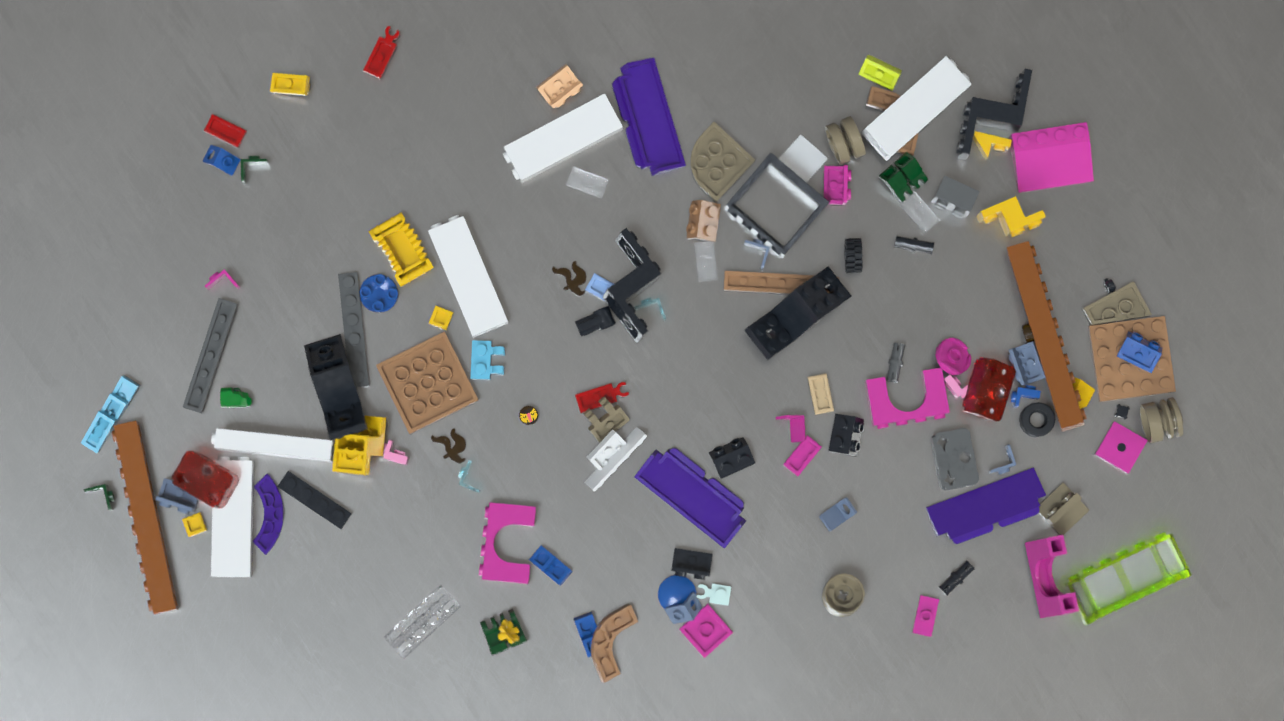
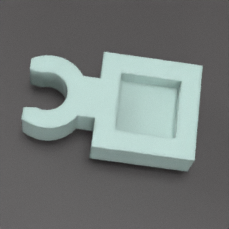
M712 584L711 589H708L706 585H698L699 588L705 590L704 595L696 596L698 599L710 597L709 603L729 605L731 586Z

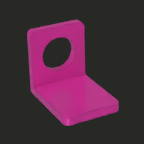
M225 269L220 273H214L209 278L210 282L205 285L209 290L227 276L233 285L240 289Z
M804 415L776 417V420H790L792 443L806 440Z

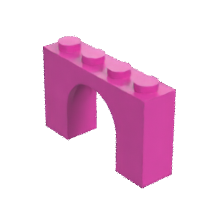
M942 368L923 370L921 372L925 393L924 401L918 409L910 412L898 410L892 405L889 400L885 377L866 380L865 387L872 427L877 426V429L888 428V424L896 423V426L907 425V421L910 420L920 423L927 421L926 418L934 417V420L946 418L945 415L949 414L950 411Z
M492 502L489 503V507H485L484 518H488L487 526L483 527V537H486V543L481 546V556H484V563L479 566V576H482V580L529 584L530 565L503 561L495 552L494 540L497 533L508 525L534 527L536 507Z
M1059 535L1026 542L1025 547L1040 619L1078 612L1076 593H1061L1056 587L1052 575L1054 558L1067 554L1064 536Z

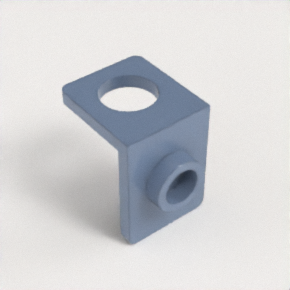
M753 239V242L745 240L744 245L765 251L760 268L763 270L770 247L765 246L764 242Z
M1010 444L1005 446L1010 464L990 470V474L997 471L999 475L1010 471V467L1016 465Z
M846 497L819 517L827 529L832 531L854 516L857 511ZM843 504L848 506L850 513L844 509Z
M693 592L690 593L683 604L666 607L665 612L673 624L694 620L702 605ZM691 600L695 603V610L691 608Z

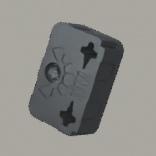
M966 428L934 434L931 438V445L940 488L942 490H952L977 484L979 475L970 431ZM940 437H942V440H946V444L943 447L941 444H937ZM962 453H965V455L969 456V459L966 460V463H964L963 460H960V456H962ZM947 474L950 478L954 479L951 485L944 481L947 478Z

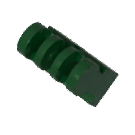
M908 152L904 153L894 162L897 168L890 165L879 175L880 179L901 203L906 200L904 192L909 196L913 194L910 186L906 184L907 182L918 190L920 188L918 180L924 184L928 181L916 158Z
M513 609L508 610L513 628L517 627L519 629L517 635L520 638L515 643L510 644L508 639L501 641L498 638L500 633L498 627L500 625L494 617L490 618L493 624L492 629H488L485 620L480 622L492 656L508 650L507 643L513 648L527 642ZM503 613L499 614V616H500V618H501V620H500L501 625H502V621L505 619Z

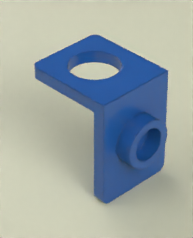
M210 145L203 158V162L213 165L232 176L240 159L220 147ZM215 151L214 156L209 160L211 153Z

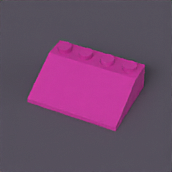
M1087 122L1010 135L1009 139L1012 140L1010 147L1018 193L1094 181Z

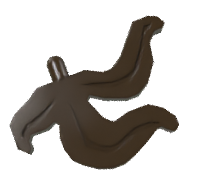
M576 261L572 263V270L576 274L573 280H571L569 269H556L553 266L552 271L554 274L562 275L566 278L567 286L563 288L564 291L570 289L577 296L585 294V291H581L578 286L586 282V273L576 265Z
M452 429L450 433L451 438L455 441L453 448H451L448 437L440 436L436 438L433 435L431 436V440L434 443L445 445L447 454L443 456L444 459L450 457L451 460L458 464L465 461V458L461 459L458 454L465 450L466 442L462 436L455 433V429Z

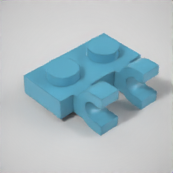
M472 340L470 379L490 380L491 374L504 375L503 366H491V355L505 356V348L502 346L492 347V341Z

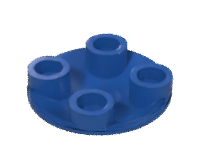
M382 274L368 277L360 288L361 302L372 312L388 311L394 306L398 298L396 284L391 278Z
M673 575L661 583L658 590V599L661 606L665 609L669 606L683 604L690 593L694 592L696 595V589L688 578ZM693 600L690 603L691 607L694 605Z

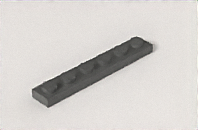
M358 273L338 274L347 361L356 387H369Z
M218 298L183 408L202 414L238 305L237 303Z

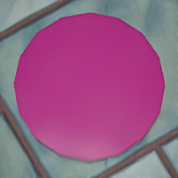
M956 338L945 339L938 344L935 353L939 366L946 373L960 375L968 370L971 365V354L968 353L966 344Z

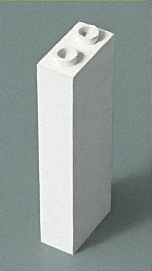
M947 56L944 57L869 124L861 134L887 161L971 85L968 76L958 70L956 63L952 59H948Z
M603 94L504 146L505 152L502 154L507 163H512L514 169L511 171L515 179H520L523 183L622 131L623 126L608 98Z
M459 215L449 218V222L443 225L441 222L432 225L431 230H428L470 332L473 338L508 324V320L464 216L459 217Z
M217 428L216 433L212 434V444H214V448L217 450L333 462L335 442L332 440Z
M218 457V460H213L214 463L219 465L220 475L213 481L211 576L252 577L254 461L249 460V457H238V460H230V457ZM213 464V478H214V477L216 476V474H217V468H216V466ZM228 483L230 487L225 489L222 485Z

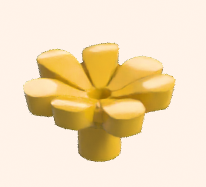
M504 619L499 627L501 633L498 634V638L501 641L508 639L510 644L515 643V641L520 640L517 635L519 629L517 627L513 628V623Z

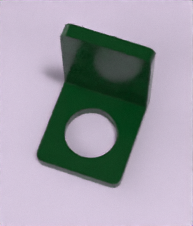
M248 156V159H241V182L246 184V165L268 164V160L260 159V156Z
M107 484L84 489L85 493L103 489L108 510H114L112 504L115 501L112 490L109 491Z

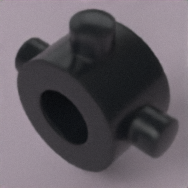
M1106 278L1104 280L1106 290L1109 293L1114 292L1116 289L1114 282Z
M1118 404L1114 414L1115 417L1127 419L1130 407Z

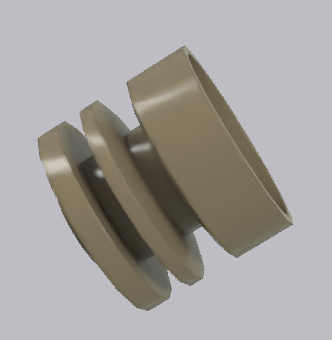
M1173 397L1168 398L1167 403L1164 399L1160 400L1159 409L1154 402L1140 405L1143 430L1150 444L1163 441L1164 432L1169 439L1174 438V434L1176 437L1183 436L1182 414Z
M851 574L835 575L827 582L823 589V605L834 616H850L860 608L864 601V587L860 580ZM840 592H842V594L846 593L847 596L845 598V601H843V599H838Z

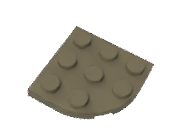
M713 122L694 144L690 164L697 184L717 202L756 160L720 126Z

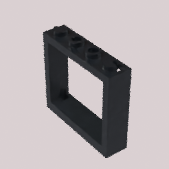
M770 153L726 206L729 207L727 211L735 218L739 216L744 220L742 224L749 230L752 228L758 232L756 236L764 243L766 241L770 242L773 251L778 255L781 253L785 255L830 202L773 153ZM770 163L820 204L785 246L735 205Z

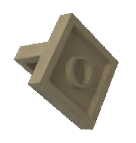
M1064 482L1040 503L1041 506H1039V514L1059 535H1064L1090 510L1080 501L1082 498L1079 494L1073 493Z

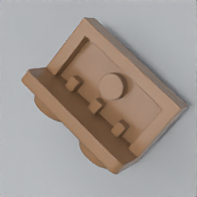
M705 200L692 201L689 208V223L686 228L687 238L716 242L721 204Z

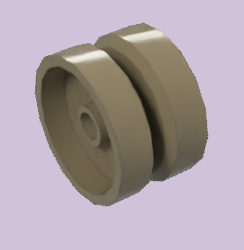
M851 116L841 119L840 127L836 123L825 126L829 145L840 165L850 161V152L856 159L866 155L861 135Z

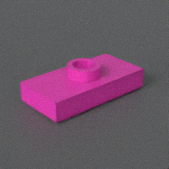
M808 435L805 437L806 440L798 445L783 464L797 477L822 448Z
M920 595L912 633L928 637L932 636L939 599Z

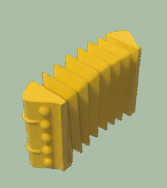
M402 212L368 231L373 241L379 243L378 247H382L385 256H389L388 261L391 262L392 271L396 272L395 278L400 287L434 268L429 258H426L428 254L424 253L425 247L421 246L422 240H418L419 236L414 234V228L410 229V223H406Z

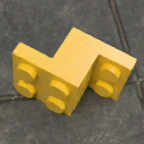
M1015 196L980 211L976 217L979 223L984 221L985 224L996 220L998 217L1005 236L1011 235L1013 238L1022 234L1025 228L1032 230L1039 227L1046 216L1044 211L1041 210L1025 217Z
M364 415L367 424L366 430L335 439L332 471L369 475L371 456H383L386 417Z

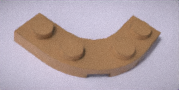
M871 86L866 106L885 111L901 96L894 92ZM918 133L897 153L904 154L908 152L913 156Z
M630 604L607 615L594 632L591 643V656L601 682L605 683L621 674L613 657L612 645L615 637L621 631L638 622Z

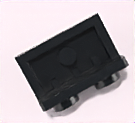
M835 414L828 451L857 457L861 448L860 439L864 431V419L856 416Z
M744 437L733 439L730 443L718 446L709 452L720 479L755 464L753 455Z
M674 548L671 571L675 572V576L686 577V574H693L695 579L705 580V577H710L713 554Z

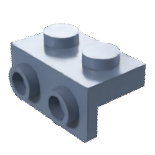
M1035 341L1009 349V360L1015 367V377L1021 386L1045 378Z
M164 478L159 495L156 496L155 500L160 501L159 505L170 508L173 505L178 507L177 511L188 514L189 511L195 512L201 490Z

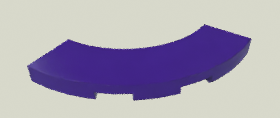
M268 474L253 486L263 503L264 521L258 535L252 542L265 555L270 552L277 542L284 519L281 494L277 485Z

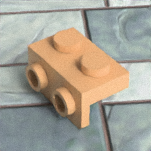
M565 64L536 88L549 106L558 108L565 103V99L570 95H576L583 84L576 78L568 65Z

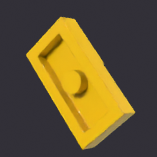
M272 73L270 92L307 96L310 88V77L306 75Z

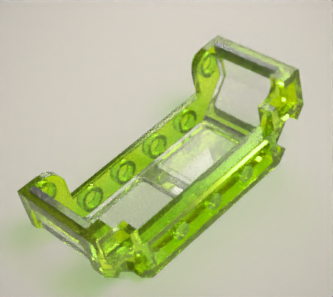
M1165 532L1155 536V540L1149 543L1142 541L1134 545L1135 549L1130 552L1125 549L1117 553L1118 557L1113 560L1110 557L1100 561V566L1096 568L1093 565L1082 570L1083 574L1079 575L1077 573L1068 577L1069 581L1064 584L1071 593H1076L1078 608L1084 625H1089L1103 618V616L1166 586L1192 576L1172 533L1167 535Z

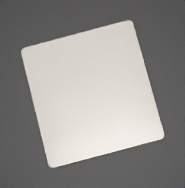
M800 135L779 159L804 181L808 182L828 158Z

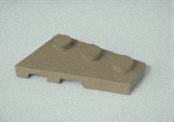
M1134 281L1082 308L1091 325L1152 315Z

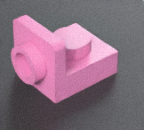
M949 375L944 379L945 386L956 399L959 396L963 399L972 392L969 389L973 386L972 383L961 389V382L957 377Z
M388 440V444L384 443V459L407 465L409 458L405 456V452L394 450V453H392L393 441Z

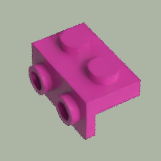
M848 165L824 166L823 197L830 202L828 205H846L847 200H851V189H848V181H851V170H848Z

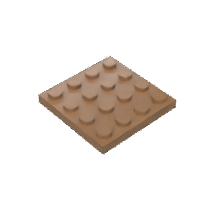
M1165 316L1088 326L1099 402L1176 392ZM1128 331L1131 333L1137 332L1143 336V339L1153 340L1163 348L1162 355L1152 373L1117 357V353Z
M445 331L376 365L409 434L479 401Z

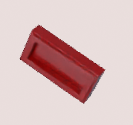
M214 114L211 115L204 129V132L239 148L247 132L245 129Z

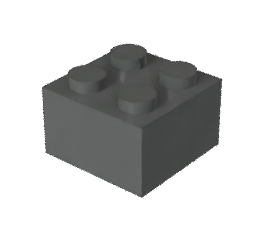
M944 176L932 202L935 203V207L941 210H945V208L951 210L952 214L956 217H967L980 191Z

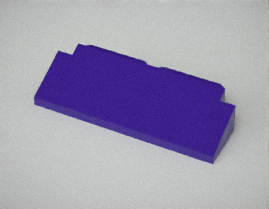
M654 57L626 63L620 68L622 76L617 77L612 82V87L621 118L628 123L625 131L635 165L640 167L641 170L649 168L652 176L685 167L686 163Z
M677 448L668 449L664 455L656 449L634 477L725 549L746 522L739 515L744 509L743 500L715 478L708 480L704 477L705 470Z
M1033 467L926 507L936 537L947 533L949 540L952 539L953 543L959 544L991 532L994 528L993 524L998 522L999 526L1005 527L1037 515L1039 513V506H1041L1038 499L1047 495Z

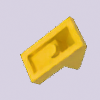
M974 131L973 140L985 160L989 156L991 146L994 147V150L1004 152L1010 148L1012 142L1011 139Z

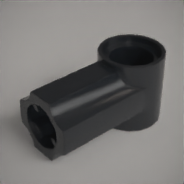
M609 306L594 311L593 314L575 321V324L582 337L599 329L609 328L615 325L616 322Z

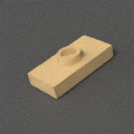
M827 373L807 377L815 415L833 412L834 408Z

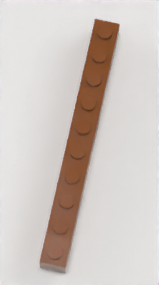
M1029 241L1006 247L1061 430L1063 432L1084 426L1083 420L1087 419L1084 408L1080 409L1078 404L1081 401L1079 391H1074L1072 383L1076 382L1073 372H1069L1067 365H1070L1067 353L1063 354L1061 347H1064L1062 336H1058L1056 329L1059 328L1057 319L1051 316L1050 311L1053 310L1051 300H1047L1045 293L1048 292L1046 283L1040 280L1039 275L1042 274L1040 264H1036L1034 257L1037 256L1034 245L1030 246Z
M131 421L113 425L112 437L113 441L117 442L118 445L116 456L118 461L121 460L122 464L120 475L122 480L125 479L126 483L124 494L126 498H129L130 506H127L130 517H133L134 524L131 525L134 536H137L138 543L135 544L138 555L141 554L142 562L139 563L142 574L145 573L146 581L143 582L146 593L149 592L150 600H147L149 611H153V615L179 610L140 424L138 421Z

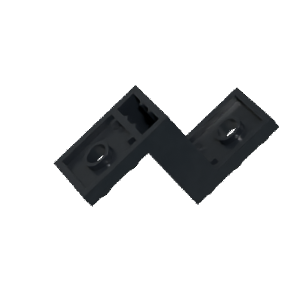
M1024 69L1016 77L1015 88L1018 89L1015 95H1013L1011 104L972 97L970 102L967 101L963 111V116H966V119L961 124L959 133L962 135V139H960L956 148V153H959L958 159L966 160L970 155L975 124L1018 132L1023 123L1032 75L1031 69Z
M626 228L620 232L615 241L636 269L608 288L602 298L637 343L648 332L646 329L648 326L642 318L639 319L633 305L631 303L627 304V302L654 284L661 275V269L655 261L652 262L648 257L647 249L638 244V239L634 232H629Z
M828 266L796 288L770 312L752 323L744 331L765 358L769 360L804 335L816 323L847 301L852 295ZM766 332L771 335L772 339L767 336Z
M341 334L304 345L310 377L324 413L330 440L340 439L346 435L366 430L367 424L360 395L347 361Z

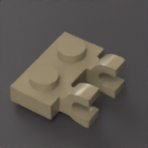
M605 397L598 401L607 412L600 419L590 409L583 413L592 424L588 427L589 431L599 443L612 429L616 432L630 421L618 404L613 407Z

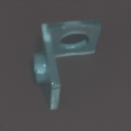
M651 298L640 301V305L634 307L638 311L657 304L663 321H666L659 298L654 300Z
M468 461L466 468L462 467L458 475L461 478L459 485L480 494V490L464 484L472 464L471 461Z

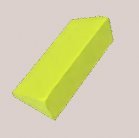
M868 54L858 75L893 91L902 70Z

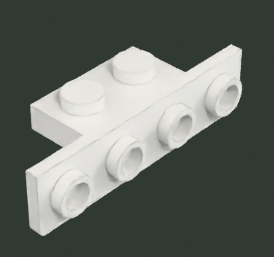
M636 427L623 440L612 429L586 457L597 469L584 483L593 491H596L617 470L623 461L642 444L647 435Z

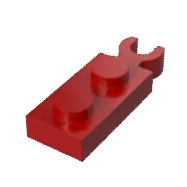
M390 26L385 29V38L379 36L363 69L364 72L378 79L382 78L397 47V44L393 43V41L400 36L399 30L396 31L395 35H390Z
M621 382L616 388H613L612 383L575 394L580 413H584L588 409L593 410L602 407L598 401L603 397L612 404L617 402L616 396H628L629 392H620V387L625 386L626 383Z

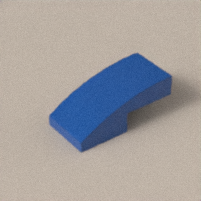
M542 545L529 559L559 586L573 572Z
M592 612L573 619L588 657H591V643L597 625Z

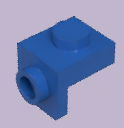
M1025 385V388L1017 387L1015 391H1012L1010 402L1013 403V407L1017 408L1019 407L1020 397L1038 400L1041 391L1036 390L1035 386Z

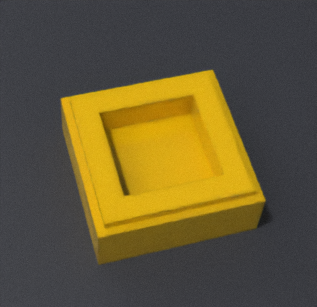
M435 305L429 324L447 331L454 312Z
M201 512L182 519L188 537L207 531Z

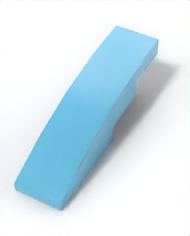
M124 375L121 376L102 409L98 411L81 444L95 453L99 452L113 431V425L118 423L140 386L139 384Z

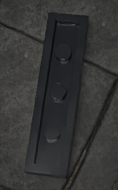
M287 471L277 486L341 530L352 515V513L289 471Z

